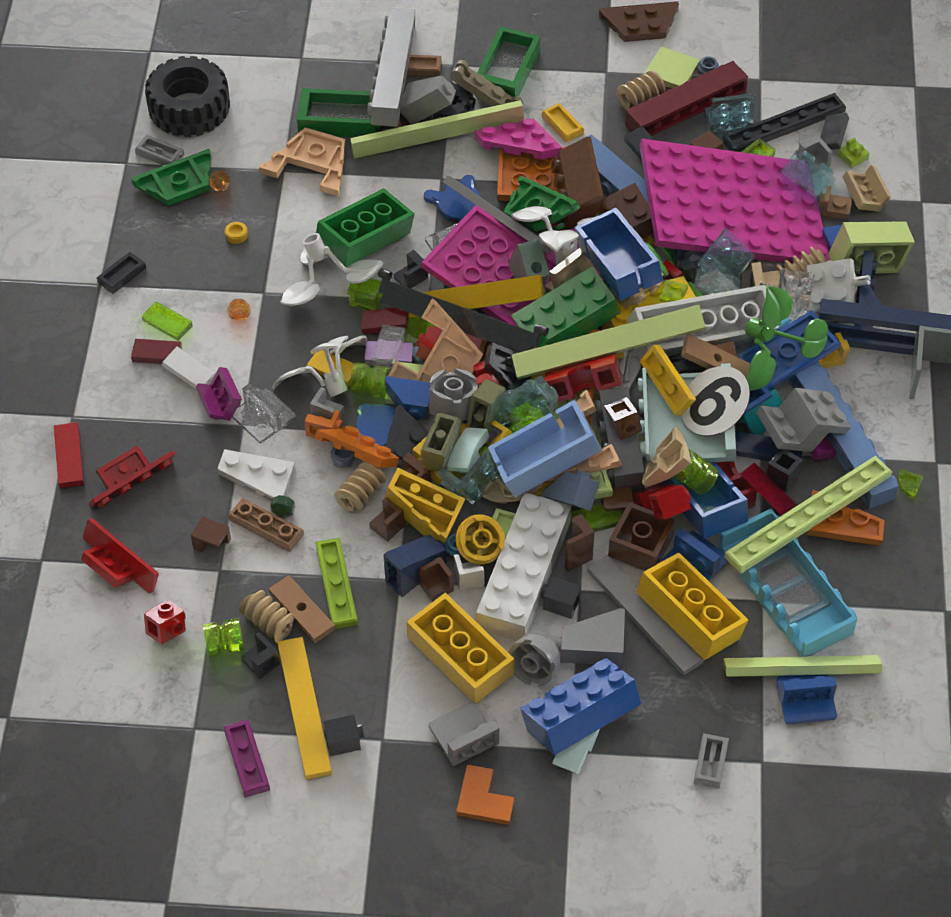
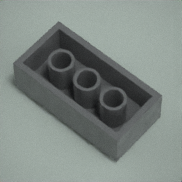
M625 386L599 390L600 400H595L597 423L600 426L601 445L604 448L612 444L622 463L620 467L607 469L611 487L631 486L632 493L645 488V485L642 484L644 467L638 435L634 434L622 440L619 439L615 425L606 414L604 407L625 397L631 402L629 388Z

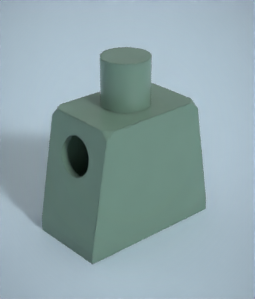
M540 240L517 244L508 262L514 278L542 275L544 295L547 294L544 285L550 277V272Z

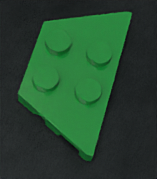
M206 149L132 177V185L167 206L207 192L210 188L211 151Z
M520 176L518 178L520 185L517 191L512 192L510 202L507 204L504 213L511 217L512 214L527 207H545L551 210V215L547 217L550 224H553L579 210L580 206L577 201ZM514 219L522 226L534 232L547 227L545 221L541 219L532 222Z

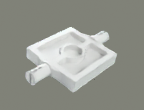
M851 258L807 265L806 285L793 287L794 296L807 294L808 311L819 312L821 298L855 303L857 286L870 285L871 282L869 280L871 279L869 275L856 277L854 260Z

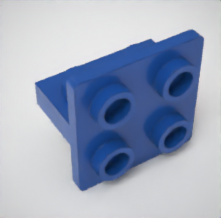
M683 528L675 533L673 549L661 560L662 562L680 553L708 581L729 563L724 557L725 553L708 540L703 539L694 530L688 533Z
M788 675L777 677L776 682L786 724L837 719L834 702L837 687L835 677H829L828 675Z

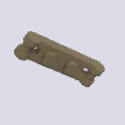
M464 60L458 61L450 74L451 79L491 107L520 100L523 105V100L520 97H512L501 87L494 85L483 75L470 69L469 64Z

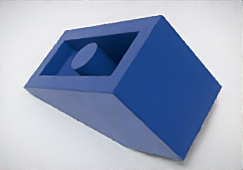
M386 376V393L395 405L398 406L400 404L416 420H428L430 414V382Z

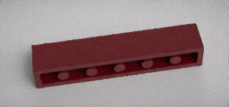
M734 61L721 65L710 72L686 81L680 86L669 89L665 93L626 110L625 126L631 132L642 126L653 136L746 92L748 75Z

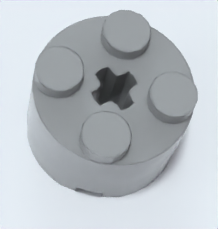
M445 369L435 373L430 379L429 386L430 414L435 417L437 413L458 417L461 419V424L464 420H467L472 393L478 388L475 376L463 369H454V372L447 373Z

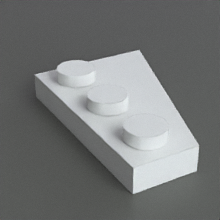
M225 449L218 466L219 475L242 487L248 486L255 490L256 494L262 497L267 496L271 499L278 495L286 496L295 470V462Z

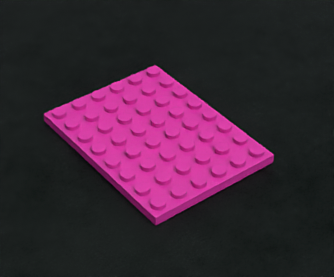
M649 139L641 140L639 146L656 246L785 263V260H788L791 264H793L794 255L801 260L802 251L810 255L809 247L812 246L815 250H818L819 246L826 260H830L827 243L823 237V225L809 162Z

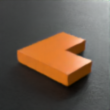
M467 765L456 816L509 825L514 797L489 793L493 769Z

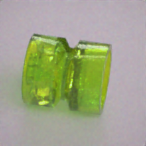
M355 362L351 374V393L365 394L369 391L371 396L385 397V378L390 373L389 367L375 365L371 368L369 364Z
M688 449L691 464L673 477L701 495L709 491L716 482L718 469L707 460H703L696 452Z
M238 617L224 620L222 625H219L217 621L203 624L209 657L222 655L226 649L230 653L244 650Z

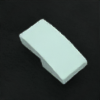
M466 428L450 455L447 464L448 471L466 473L472 470L480 460L478 450L490 437L487 429Z
M600 729L556 754L552 764L579 775L588 751L591 752Z

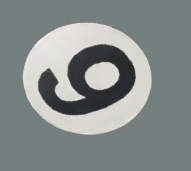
M728 366L714 367L699 374L688 386L696 400L682 415L683 422L692 432L699 435H715L732 427L741 418L748 405L750 390L745 376L737 369Z

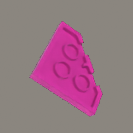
M524 119L521 122L504 123L501 126L484 127L481 130L474 131V139L484 149L492 150L494 146L504 148L505 153L522 155V152L534 154V158L537 159L556 157L559 151L562 150V146L535 119Z

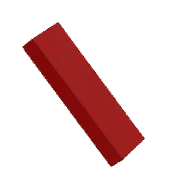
M78 422L54 425L59 488L84 485Z

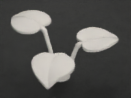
M533 206L512 214L511 218L523 222H532L540 219L545 221L548 231L540 233L539 238L544 244L555 251L556 266L577 250L579 234L571 230H552L549 218L547 217L551 215L550 209ZM595 217L580 220L577 222V225L582 224Z
M318 233L310 234L302 241L305 247L300 258L302 264L309 266L310 280L308 282L301 281L290 286L283 294L280 303L295 306L313 299L320 289L318 284H314L313 264L329 256L347 274L346 279L350 283L367 281L381 269L384 263L380 260L367 259L355 262L350 268H346L330 251L329 247L324 246Z
M348 336L338 337L328 343L318 345L310 351L311 354L324 350L331 371L324 374V380L312 367L305 366L280 376L274 382L273 390L288 377L296 374L312 373L322 387L326 385L330 397L347 391L348 388L343 379L340 353L349 346L366 345V336H359L347 342L344 341L348 339ZM334 352L337 369L334 368L330 354Z

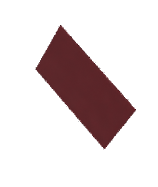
M755 462L740 473L781 515L798 506Z

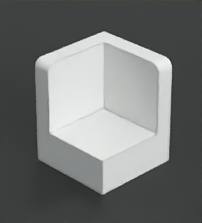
M459 554L454 555V572L459 590L483 587V566L471 562L461 563Z

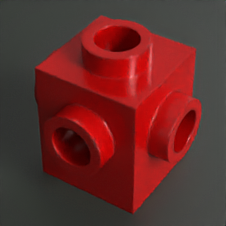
M167 600L145 612L146 634L160 644H164L186 632L184 610Z

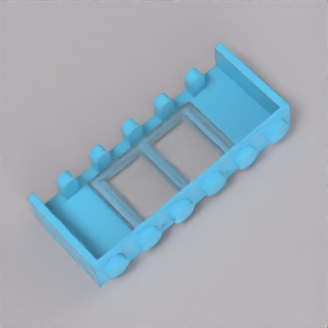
M768 509L748 519L746 523L721 532L719 548L725 553L780 516H777L772 509ZM797 538L742 574L739 573L740 578L802 657L813 655L854 634L857 623L856 613L844 603L840 592L830 585L826 574L816 567L811 555L802 549Z

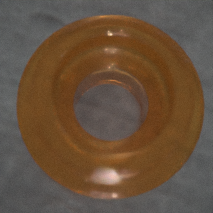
M214 171L209 176L210 186L215 191L225 192L230 187L231 179L225 171Z
M234 299L230 302L227 312L231 319L240 321L249 317L251 308L245 300Z

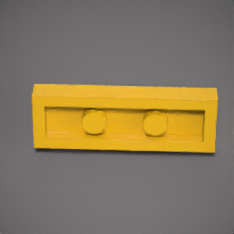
M653 345L639 362L643 368H646L647 374L674 415L682 416L695 402L696 398L661 346Z

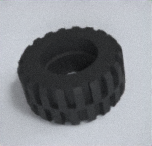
M180 56L175 60L173 58L169 59L165 64L161 63L158 65L156 70H153L146 80L145 95L150 119L162 131L166 133L171 132L173 136L179 137L184 135V137H191V135L196 134L201 136L206 131L209 133L215 129V126H219L229 113L230 97L227 78L223 70L215 63H209L208 59H198L197 56H190V58ZM186 93L200 94V96L193 99H175L177 96Z

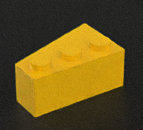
M397 468L385 494V497L404 511V519L423 536L430 534L434 539L442 541L444 545L465 501V498L400 468Z

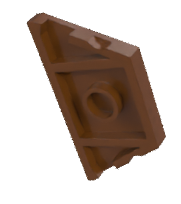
M679 1L599 8V17L601 19L605 18L609 22V27L617 32L624 42L663 39L667 37L669 27L672 26L675 13L679 10Z

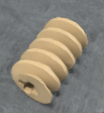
M651 70L634 78L632 81L620 85L616 93L622 107L628 110L630 107L637 106L652 97L654 98L659 94L665 93L666 87L659 74Z
M812 246L809 247L810 255L802 251L801 260L794 255L793 264L785 260V268H782L779 264L776 265L787 286L789 284L792 287H797L796 280L802 284L805 283L804 275L807 276V265L827 262L819 246L818 250H815Z
M363 461L358 466V469L353 471L352 476H349L346 482L340 486V489L334 493V497L337 503L346 511L352 512L354 508L361 510L363 503H367L369 497L375 494V490H379L381 487L380 483L386 482V476L379 467Z
M263 590L248 595L239 605V613L245 615V618L252 621L261 631L266 632L267 636L274 638L276 643L285 640L290 634L292 623L295 619L292 613L287 614V609L284 607L280 608V604L273 602V598L266 596V592Z

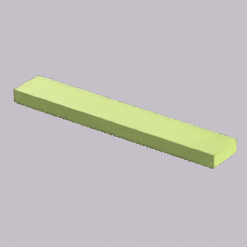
M878 655L723 658V667L727 677L881 674L883 668Z

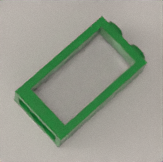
M500 26L477 73L483 75L494 85L501 87L512 97H519L540 53V36Z
M302 88L297 115L298 133L304 128H309L336 137L354 138L376 133L377 130H381L382 125H371V116L367 115L368 102H370L369 91Z

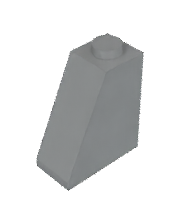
M442 75L410 82L407 84L403 95L400 113L411 125L451 105L456 90Z
M619 608L562 627V637H557L556 646L559 653H561L560 663L595 664L607 658L615 665L622 666L625 609Z

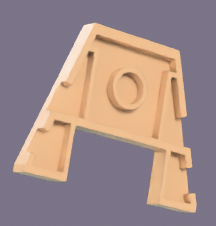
M304 128L286 143V147L280 152L276 151L272 155L271 160L267 163L263 162L259 166V172L278 179L286 164L291 163L325 173L326 175L320 184V191L339 197L346 147L345 139Z
M432 299L421 318L442 329L441 335L419 373L396 361L388 376L430 382L431 377L435 373L445 369L446 373L454 372V369H463L472 374L474 371L473 365L479 363L483 353L444 309Z
M586 390L579 395L581 398L577 401V404L586 417L596 412L597 409L589 392ZM558 418L556 421L560 428L565 427L561 419ZM610 444L602 448V451L548 481L557 480L565 472L576 474L577 470L592 473L620 467L622 463L614 446Z

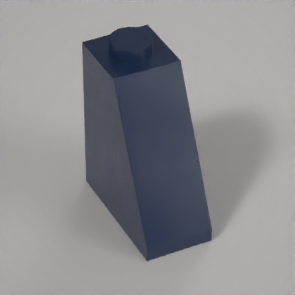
M429 534L387 551L383 554L385 582L401 597L405 596L419 585L420 567L439 557L442 558L445 564L447 563L446 546L442 541L434 539Z

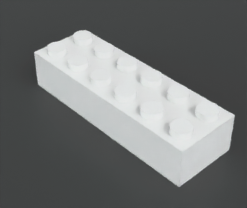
M760 285L638 307L629 315L627 322L632 323L700 305L706 329L690 333L691 335L711 345L732 341L734 345L751 342L755 338L748 336L745 328L748 321L752 318L762 320V311L766 299V286ZM686 335L636 348L639 360L653 345H660L667 356L681 354Z
M529 493L523 494L505 539L503 549L499 554L476 612V622L485 631L518 640L529 633L541 601L542 589L548 583L571 523L572 505Z

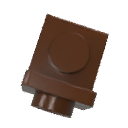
M627 397L604 406L606 414L615 425L619 439L622 440L642 431L638 412Z
M410 453L402 458L404 471L431 483V469L421 466V461Z

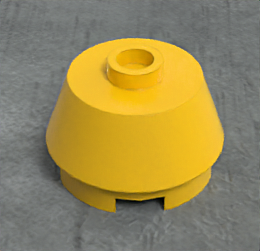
M478 514L466 518L460 524L456 533V545L460 554L474 564H488L496 560L505 542L504 531L499 523L486 515Z

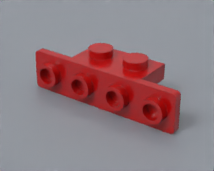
M137 445L96 470V473L107 490L91 499L89 506L91 508L96 505L99 508L105 506L111 501L110 497L114 494L119 493V495H122L132 488L131 484L137 480L142 483L153 475L151 472L155 469L164 470L170 466L176 453L172 450L154 462L149 463Z
M93 518L88 519L83 539L93 548L84 551L81 560L114 588L133 580L148 593L154 592L159 573Z

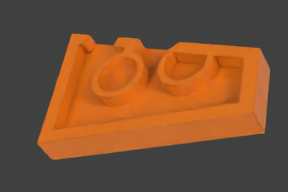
M345 426V428L316 430L314 437L316 440L321 442L330 440L334 442V448L355 452L354 457L376 467H397L399 457L391 453L389 448L375 443L373 438L359 433V429L355 427Z
M812 490L811 497L818 493V491ZM845 506L809 529L807 535L881 546L885 520L860 509L853 510Z

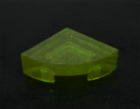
M665 280L660 302L677 301L683 298L688 291V285Z
M899 468L898 485L907 496L915 499L923 476Z

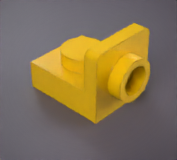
M840 332L835 333L836 339L841 343L840 348L819 360L823 368L846 363L850 348L847 340L843 339Z

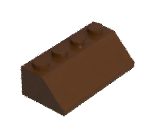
M585 137L560 150L557 158L552 161L551 171L555 175L554 187L557 188L558 193L577 201L580 206L579 210L563 218L564 227L575 228L580 220L596 217L603 199L591 137Z

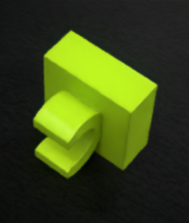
M856 138L848 140L845 146L838 149L837 155L851 168L869 158V152L862 144L860 145L856 141Z

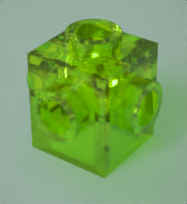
M525 402L522 406L516 407L511 415L508 416L512 425L509 428L512 433H515L544 417V414L537 406L533 408L528 402Z

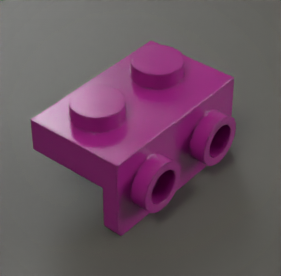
M219 367L210 385L198 383L196 386L208 416L215 420L230 421L236 409L240 406L242 398L228 368Z

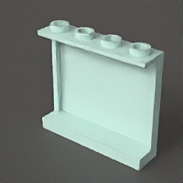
M731 363L721 364V366L731 367ZM642 368L643 378H638L639 392H643L644 398L639 399V413H644V420H640L642 427L640 435H645V442H641V456H646L647 464L649 461L652 462L657 452V447L675 426L680 430L685 439L691 463L736 461L734 425L715 435H699L692 432L683 422L682 416L674 415L651 378L647 376L646 368ZM701 373L679 375L688 387Z

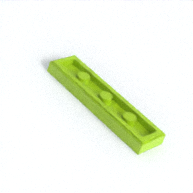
M340 537L316 541V550L331 621L335 625V629L358 625Z

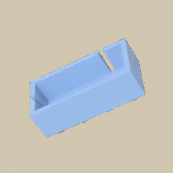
M575 400L555 410L565 427L560 428L553 415L549 413L488 447L505 485L515 498L602 451L584 413Z

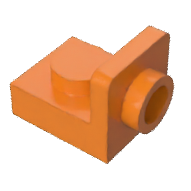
M335 410L331 420L323 416L308 414L305 419L306 436L314 438L318 429L343 428L344 422L341 420L340 411Z

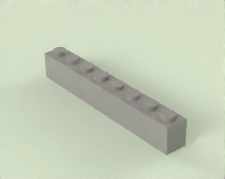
M390 8L389 16H385L382 40H380V52H378L375 77H373L370 102H368L367 115L371 116V125L398 127L415 31L416 9Z

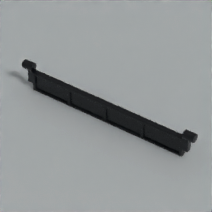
M383 268L378 271V277L382 278L378 292L383 293L380 300L381 303L422 317L430 301L434 299L464 333L482 340L493 342L520 353L531 350V348H537L541 335L546 337L549 333V328L540 324H536L534 332L411 289L390 281L393 275L391 271Z

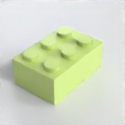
M843 222L828 254L831 261L851 258L854 260L855 274H860L864 250L874 251L873 261H877L876 273H899L915 241L907 222Z

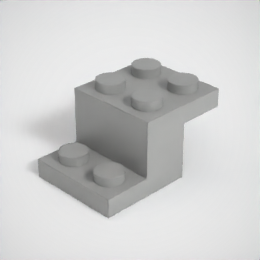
M795 388L779 408L761 406L756 412L778 449L812 452L829 432L846 434L851 428L845 414L835 403V398L827 391Z

